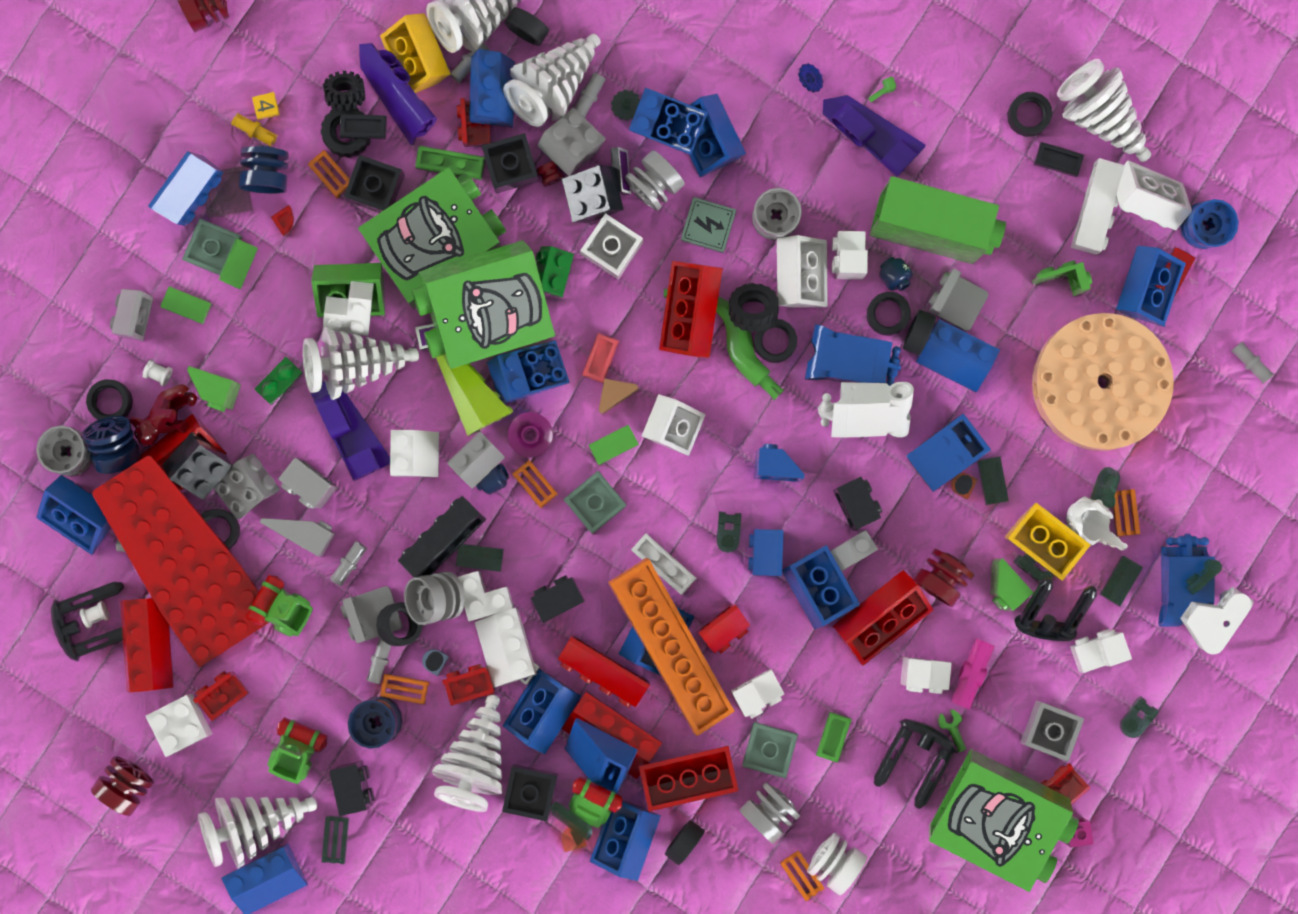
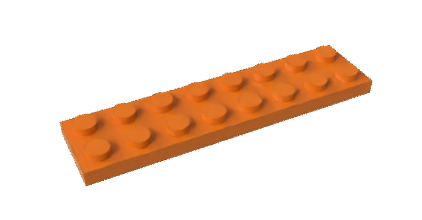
M645 558L610 580L608 584L693 733L699 736L735 712L651 561Z

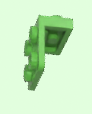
M1075 260L1062 264L1057 270H1054L1053 267L1043 269L1032 280L1033 285L1067 276L1073 297L1088 291L1091 288L1090 284H1092L1089 271H1085L1083 262L1076 264Z

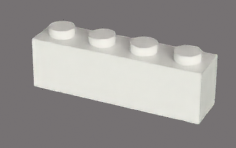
M1101 158L1094 162L1071 248L1098 255L1102 250L1106 249L1109 240L1106 234L1114 222L1115 216L1112 215L1113 208L1117 207L1119 203L1116 193L1125 165Z

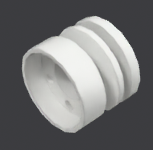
M833 833L814 853L807 873L814 876L818 872L816 878L818 881H822L829 875L827 887L841 896L861 872L867 860V855L856 847L845 853L847 841L842 840L838 844L840 836Z

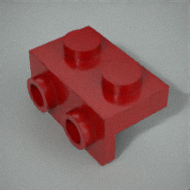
M460 98V105H457V118H461L462 127H458L459 141H463L464 147H476L491 143L490 125L469 122L470 100L466 101L465 98Z
M481 664L468 667L469 672L460 674L459 670L446 674L447 678L443 679L442 683L445 685L451 706L495 693L487 666L482 668Z
M223 671L214 678L215 683L210 687L205 685L196 692L197 697L193 699L194 703L200 705L211 721H214L250 693L234 671L228 673Z
M1070 763L1066 766L1061 765L1056 769L1051 779L1040 783L1070 798L1071 804L1090 790V786L1080 777Z

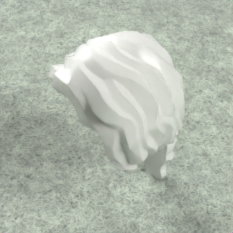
M1084 496L1069 507L1066 515L1067 527L1089 544L1094 545L1100 542L1112 548L1117 547L1121 551L1127 548L1128 545L1126 543H1123L1119 537L1110 532L1109 524L1110 519H1113V514L1108 507L1103 505L1101 500H1092Z

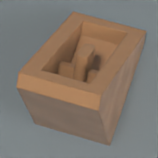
M604 379L599 405L600 414H605L639 390L638 386L632 383Z

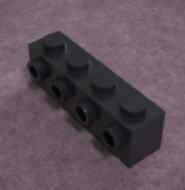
M461 496L451 503L450 508L443 515L435 519L434 524L427 531L419 535L417 541L411 547L403 551L397 561L413 577L432 575L487 519L466 498Z

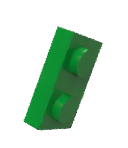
M552 246L540 247L536 254V265L544 293L563 297L574 256L573 253Z

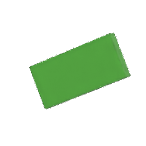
M235 239L218 280L241 289L258 248Z
M169 286L160 307L204 324L212 304Z
M628 424L589 444V447L598 465H601L639 444Z
M829 712L816 756L838 763L852 720L851 718Z

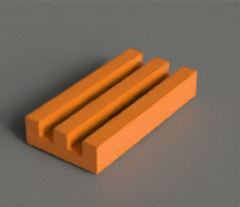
M323 150L308 163V166L338 199L343 192H346L350 179L329 154ZM325 157L347 183L343 185L321 159ZM317 162L338 185L339 189L337 191L314 166Z
M530 460L512 473L540 508H543L558 495ZM528 466L552 494L548 496L526 470ZM523 472L544 498L542 502L518 474Z
M1135 489L1112 491L1111 499L1116 536L1140 534ZM1127 494H1129L1133 530L1130 527ZM1118 495H1121L1125 531H1122Z
M385 673L380 696L425 705L429 682ZM388 679L405 683L423 686V690L390 684L387 682ZM386 688L421 694V699L388 693Z
M797 850L782 860L780 864L805 901H808L812 896H815L825 888L816 879V875H810L817 884L816 888L812 887L794 858L798 857L806 870L808 869L809 864L800 851ZM788 862H790L793 865V867L795 868V870L797 871V873L799 874L807 888L810 890L809 893L806 894L804 889L801 887V885L799 884V882L787 866Z

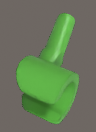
M893 77L882 81L884 88L868 98L870 102L896 89Z

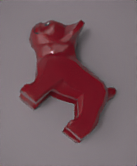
M180 384L162 391L157 396L147 418H130V423L135 427L134 436L140 444L146 446L153 445L160 433L165 434L176 430L184 433L186 431L188 423L185 420H178V410L185 405L195 406L197 396L194 393L186 392L189 391L186 385Z

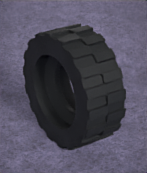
M350 107V111H346V108H343L342 111H338V108L332 109L329 114L325 115V119L321 123L323 142L332 153L338 154L340 157L352 158L351 156L360 155L370 145V139H354L351 142H342L336 137V128L341 123V114H365L362 111L360 112L358 108L353 109L352 107Z
M760 283L744 284L741 287H737L731 293V298L729 297V316L734 326L739 327L740 330L761 332L773 326L778 319L779 299L776 296V292L772 291L770 287ZM748 302H759L764 304L765 309L763 312L753 314L743 311L742 307Z

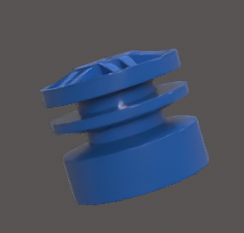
M1212 199L1191 205L1192 212L1180 225L1182 237L1189 245L1194 248L1208 249L1223 246L1230 242L1238 231L1239 220L1236 211L1230 204L1223 200ZM1204 221H1206L1205 224L1208 225V229H1205Z

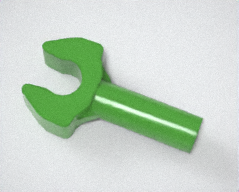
M951 709L953 721L947 723L944 715L940 713L938 719L940 728H946L950 731L958 752L966 750L958 730V725L962 721L961 715Z

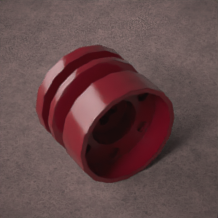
M177 0L195 33L208 27L206 18L208 15L216 23L220 22L216 12L218 10L224 19L230 17L226 0Z
M935 548L931 554L939 561L936 562L931 558L926 560L933 570L930 572L921 568L913 580L927 593L944 604L953 607L961 596L954 586L957 584L966 588L968 584L961 579V576L972 580L975 575L959 559Z
M113 756L110 760L112 766L108 765L105 768V772L110 778L100 776L92 786L91 793L112 810L122 815L131 816L140 804V800L135 794L145 796L147 794L146 788H151L154 781L137 764L122 757Z

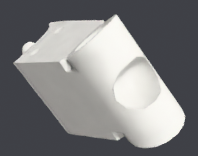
M841 382L840 400L838 402L831 403V395L828 393L822 396L823 401L818 407V414L822 418L821 425L827 427L830 423L829 420L832 421L831 437L886 436L888 433L895 437H905L909 434L911 419L909 411L912 407L914 388L908 382H897L891 386L887 383Z

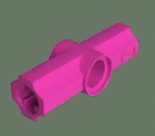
M975 639L968 659L964 661L958 675L959 682L952 696V703L970 710L978 687L980 688L987 674L986 667L994 650V645Z

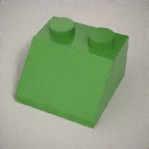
M188 366L187 371L201 399L208 402V407L225 412L226 408L233 410L241 384Z
M1003 558L994 559L991 565L990 594L994 597L992 602L1000 610L1014 611L1034 592Z

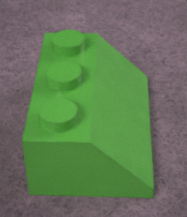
M382 263L314 265L311 282L317 317H324L326 296L349 298L351 281L373 283L371 316L385 315Z

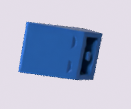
M645 88L629 131L692 155L708 112Z
M556 340L501 354L487 362L496 392L500 395L499 399L504 404L570 383Z
M963 413L906 455V457L932 492H934L983 457L991 449Z
M578 718L575 719L565 746L566 752L586 776L591 779V782L611 792L615 791L616 794L624 783L638 749Z

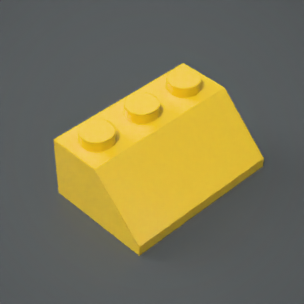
M425 13L405 15L380 35L385 50L391 52L410 75L408 85L415 93L439 84L450 75L448 66Z
M1036 502L1018 519L1005 536L1007 540L1061 581L1064 580L1091 545Z

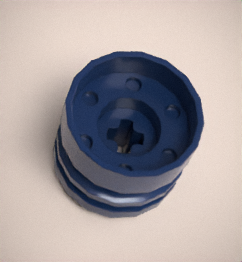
M251 146L241 149L240 155L244 159L240 160V164L250 168V170L239 173V188L241 190L263 194L287 192L288 177L278 172L288 168V164L284 162L289 159L287 151L271 146Z
M111 416L102 418L83 430L82 437L86 443V448L90 452V458L96 472L102 474L120 472L140 459L141 452L137 441L133 438L134 433L127 417Z
M381 696L372 697L356 705L351 711L347 722L348 731L352 739L360 746L369 749L379 748L393 740L401 731L403 723L402 712L391 699ZM379 716V717H380L379 721H380L382 724L376 726V725H375V724H376V720H374L373 718H376V717Z

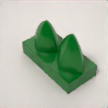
M285 357L256 386L255 390L270 405H273L303 372Z

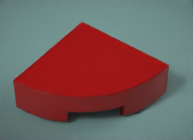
M290 205L271 216V219L284 237L290 232L294 224V213Z

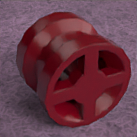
M553 161L543 164L536 169L538 175L542 177L543 187L553 185L564 178L562 173L558 172V165Z

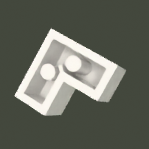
M838 231L836 237L832 238V251H836V256L832 260V273H836V279L863 280L867 274L868 250H865V232Z
M351 281L348 299L326 296L323 331L324 327L333 329L334 332L343 331L347 332V334L368 336L374 284Z
M480 571L458 577L464 590V607L468 621L514 608L508 587L486 593Z
M1106 629L1097 632V637L1089 639L1088 636L1075 640V645L1070 646L1078 671L1081 673L1103 666H1113L1132 659L1123 633L1115 632V630Z
M903 657L901 685L906 686V690L923 693V688L929 689L930 693L942 694L943 690H949L952 663Z
M771 669L731 690L745 717L750 716L751 719L763 713L762 708L766 707L767 703L772 706L782 700L780 696L784 695Z

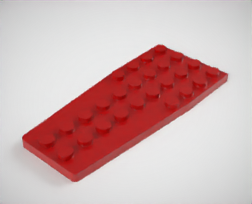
M152 455L142 458L93 491V497L156 606L199 668L268 624L265 621L263 625H255L250 623L245 617L249 606L252 605L259 592L258 588L238 559L175 482L169 479L166 471Z

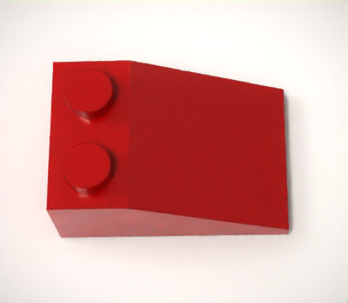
M732 603L697 632L714 654L717 651L722 654L731 646L729 642L736 637L739 640L749 632L747 628L750 624L736 604Z

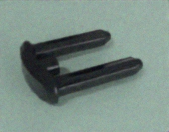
M1045 578L1038 584L1022 614L1016 616L1014 620L1015 625L1021 633L1035 638L1051 641H1071L1077 636L1076 629L1097 596L1096 588L1089 586L1083 590L1065 622H1058L1050 614H1046L1042 621H1036L1034 619L1053 589L1052 579Z
M114 581L62 601L55 599L52 603L51 619L53 629L60 646L71 660L79 661L81 656L123 641L122 627L75 644L71 636L81 633L80 625L77 620L66 623L64 615L118 595L124 589L122 582ZM93 595V598L90 600L84 601L76 605H72L74 601ZM107 637L109 638V640L105 643L99 644L91 648L87 647L91 643L97 642Z
M903 719L900 721L901 727L874 775V785L881 787L887 782L913 732L922 734L917 744L918 746L930 751L933 743L936 742L941 745V749L914 798V806L921 809L929 801L953 754H958V748L947 736L934 727L913 719ZM903 738V741L901 742L896 754L893 758H890L899 740ZM941 760H944L943 763H942V765L940 766V768H939V770H938V772H937L935 778H934L933 780H931V778H932V776H933L935 770L937 769V767H938L940 761H941Z

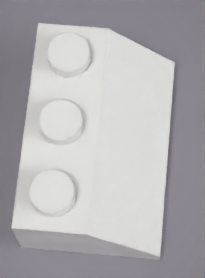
M1129 160L1125 163L1116 193L1120 208L1125 212L1137 214L1144 220L1154 221L1164 228L1168 227L1177 230L1192 212L1183 183Z
M799 235L777 238V296L779 306L791 308L828 307L827 240Z
M517 608L503 611L475 622L493 688L537 675L521 616Z

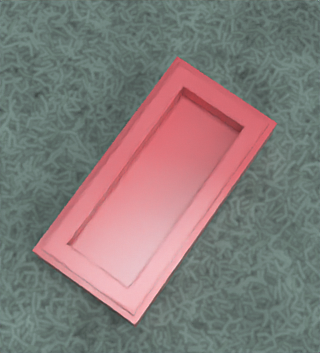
M598 333L582 376L604 383L619 341Z

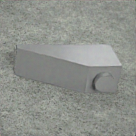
M265 518L260 520V523L318 557L323 556L336 534L331 531L332 526L322 520L319 523Z
M864 530L830 552L840 570L843 571L878 549L868 532Z

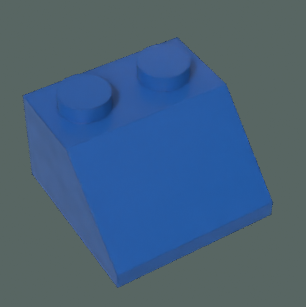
M755 529L753 534H749V548H753V557H748V570L752 571V575L782 576L784 530Z

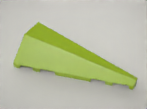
M443 356L436 357L467 436L481 431L490 424L514 412L510 406H506L499 399L500 395L497 392H493L484 383L485 379L470 363L450 369Z

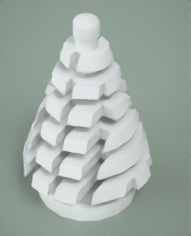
M436 0L428 3L426 8L427 18L434 35L447 51L451 53L456 52L463 45L466 49L475 52L481 47L483 41L490 37L491 31L494 32L498 28L499 22H502L509 15L508 13L517 6V3L522 0Z
M591 34L586 38V41L580 38L572 43L567 42L561 47L549 51L547 54L543 52L514 65L510 69V75L513 80L508 81L503 88L504 96L509 106L523 121L536 127L542 126L551 115V109L552 121L564 117L572 97L577 91L578 83H581L584 72L586 73L589 62L592 61L595 55L594 49L601 43L600 38L596 34Z
M1100 59L1087 62L1072 73L1058 89L1057 96L1061 101H1070L1063 110L1065 111L1062 114L1063 118L1074 121L1081 128H1087V131L1093 135L1099 134L1100 139L1111 141V145L1116 148L1123 147L1122 151L1129 155L1135 153L1141 162L1147 161L1151 157V152L1144 146L1146 137L1145 134L1140 133L1142 126L1140 121L1136 120L1137 113L1135 108L1131 107L1132 99L1130 94H1125L1128 92L1125 81L1121 80L1123 75L1120 68H1112L1110 71L1108 69L1103 73L1104 65Z
M324 327L321 341L325 342V347H321V358L317 343L313 338H306L303 342V365L310 393L318 392L321 389L323 371V374L328 376V381H325L332 400L339 398L342 390L345 394L354 390L355 384L358 388L366 385L368 372L369 380L373 382L379 379L380 368L383 376L392 373L393 363L396 370L405 366V361L415 362L419 359V352L416 348L404 350L402 345L394 343L393 351H391L389 343L380 340L378 350L376 340L366 337V344H364L363 348V339L360 335L352 334L349 337L347 332L338 331L336 335L333 329Z
M493 694L487 696L485 707H480L475 712L476 716L481 719L472 718L466 726L471 731L463 729L457 737L461 741H454L449 748L451 752L445 753L440 760L443 764L436 765L432 770V774L435 777L457 786H438L435 789L434 796L439 800L466 810L486 812L488 801L473 792L487 795L502 794V785L498 782L502 778L501 769L497 767V765H501V756L495 752L501 750V742L495 738L501 736V728L492 723H499L501 721L500 714L496 711L500 702L498 696Z
M238 797L230 798L234 817H232L225 799L215 798L218 818L221 824L220 829H215L209 814L206 812L198 814L202 836L214 867L220 866L223 863L220 843L226 841L230 855L237 869H239L245 863L241 843L250 860L257 854L252 831L260 850H263L268 846L267 833L264 827L267 826L273 841L280 837L278 822L281 823L284 831L292 828V817L298 823L304 819L303 813L317 809L316 800L313 797H309L299 802L298 798H289L290 805L286 806L283 798H274L276 810H274L268 797L260 798L263 813L261 815L253 797L245 798L246 810L249 815L247 818L244 807Z

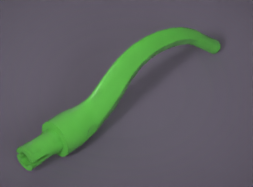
M664 289V298H667L668 289ZM718 297L716 313L725 323L727 351L730 359L754 387L760 385L773 400L777 399L784 389L768 376L771 371L756 357L751 332L740 330L739 327L734 326L729 316V302Z

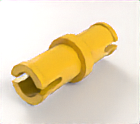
M237 113L232 120V126L246 132L248 137L252 139L256 138L271 147L277 140V134L262 127L261 123L253 122L240 113Z

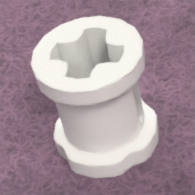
M150 359L144 368L142 377L146 379L151 378L160 382L161 386H166L173 369L162 367Z
M103 601L89 609H80L81 619L87 628L92 627V624L101 620L107 621L110 619L109 611Z

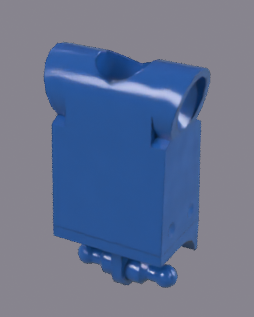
M814 325L811 342L815 354L807 362L804 380L828 379L850 383L886 382L889 386L894 384L898 371H901L900 359L898 358L901 349L898 346L892 348L893 342L836 333L824 326Z
M1185 533L1184 536H1179L1178 538L1168 537L1166 539L1167 545H1178L1179 547H1161V594L1163 604L1159 612V627H1179L1184 623L1180 618L1192 601L1212 605L1215 603V557L1209 556L1207 547H1196L1197 545L1207 546L1209 539L1207 537L1197 538L1196 536H1191L1190 533Z

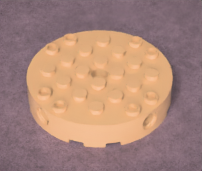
M1091 314L1068 323L1047 340L1040 350L1041 352L1034 365L1032 390L1037 410L1042 419L1045 420L1058 437L1082 449L1107 451L1122 448L1143 439L1161 422L1172 399L1174 385L1173 370L1164 346L1147 327L1131 318L1118 314ZM1098 377H1102L1107 381L1104 389L1098 385Z

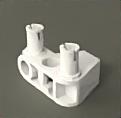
M1231 587L1229 590L1221 593L1220 601L1217 605L1192 601L1180 619L1202 650L1209 654H1218L1224 649L1249 613L1253 600L1236 588ZM1224 621H1228L1226 626L1223 625Z

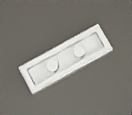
M645 534L631 549L641 560L648 558L657 574L681 595L697 579L648 534Z

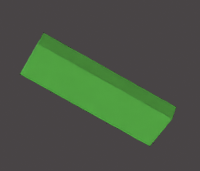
M419 146L415 168L441 173L449 167L455 176H461L467 172L471 179L482 181L486 159L481 156Z

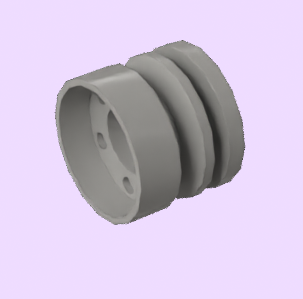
M652 150L642 159V164L646 171L644 172L640 168L634 167L633 172L637 178L628 173L625 176V180L630 185L633 193L644 204L658 211L661 208V204L657 199L663 203L668 201L663 191L666 190L675 195L685 185V182L666 159Z
M782 188L769 189L762 193L755 203L752 213L753 226L757 233L769 240L775 241L777 238L788 237L799 224L802 214L801 204L797 197L789 190ZM772 212L775 214L779 212L781 214L780 220H772Z
M62 425L51 427L45 431L39 438L36 448L37 457L42 466L50 472L66 476L80 475L88 470L92 461L90 452L86 448V443L82 437L83 432ZM67 448H70V449H71V450H70V453L72 454L71 456H67V454H68V452L66 451Z
M444 571L432 575L414 577L409 580L405 587L404 600L411 619L417 624L426 625L439 620L445 621L460 616L464 608L465 595L458 577L452 572Z
M765 782L762 786L769 794L765 796L759 790L756 792L761 803L758 805L749 799L739 811L767 840L774 844L784 834L778 824L782 821L791 827L793 824L786 816L790 814L797 820L800 814L795 809L794 804L778 788Z

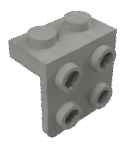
M953 268L949 273H944L939 283L942 287L939 293L934 292L929 301V304L932 306L928 312L964 331H969L988 297V292L959 277L961 272Z
M254 453L235 462L229 472L214 487L236 519L243 518L262 500L275 495L280 490Z
M388 586L342 600L344 605H341V611L344 618L349 619L351 627H348V632L351 639L356 640V643H361L379 637L376 627L377 617L385 606L395 603L391 589ZM398 611L392 613L389 625L391 632L402 628Z

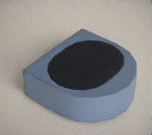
M432 649L423 655L422 664L427 671L439 676L450 656L439 650Z

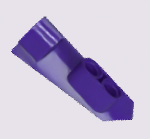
M373 43L359 44L361 70L409 144L414 145L416 137L426 135L437 121V118L425 102L420 100L408 85L410 75L391 52L377 50Z
M848 95L823 100L822 114L853 143L867 149L896 177L909 166L926 146Z
M322 381L321 389L318 392L311 393L332 440L334 439L352 480L361 479L389 465L390 456L349 396L342 390L341 396L332 400L325 381Z

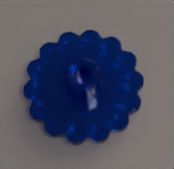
M809 63L801 65L798 76L802 86L808 91H812V93L819 92L823 88L824 82L819 69Z

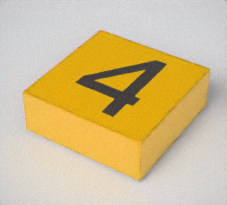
M274 92L252 97L258 120L280 115Z

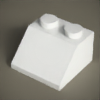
M658 394L642 437L689 456L706 414L676 399Z
M391 430L390 476L439 477V432Z

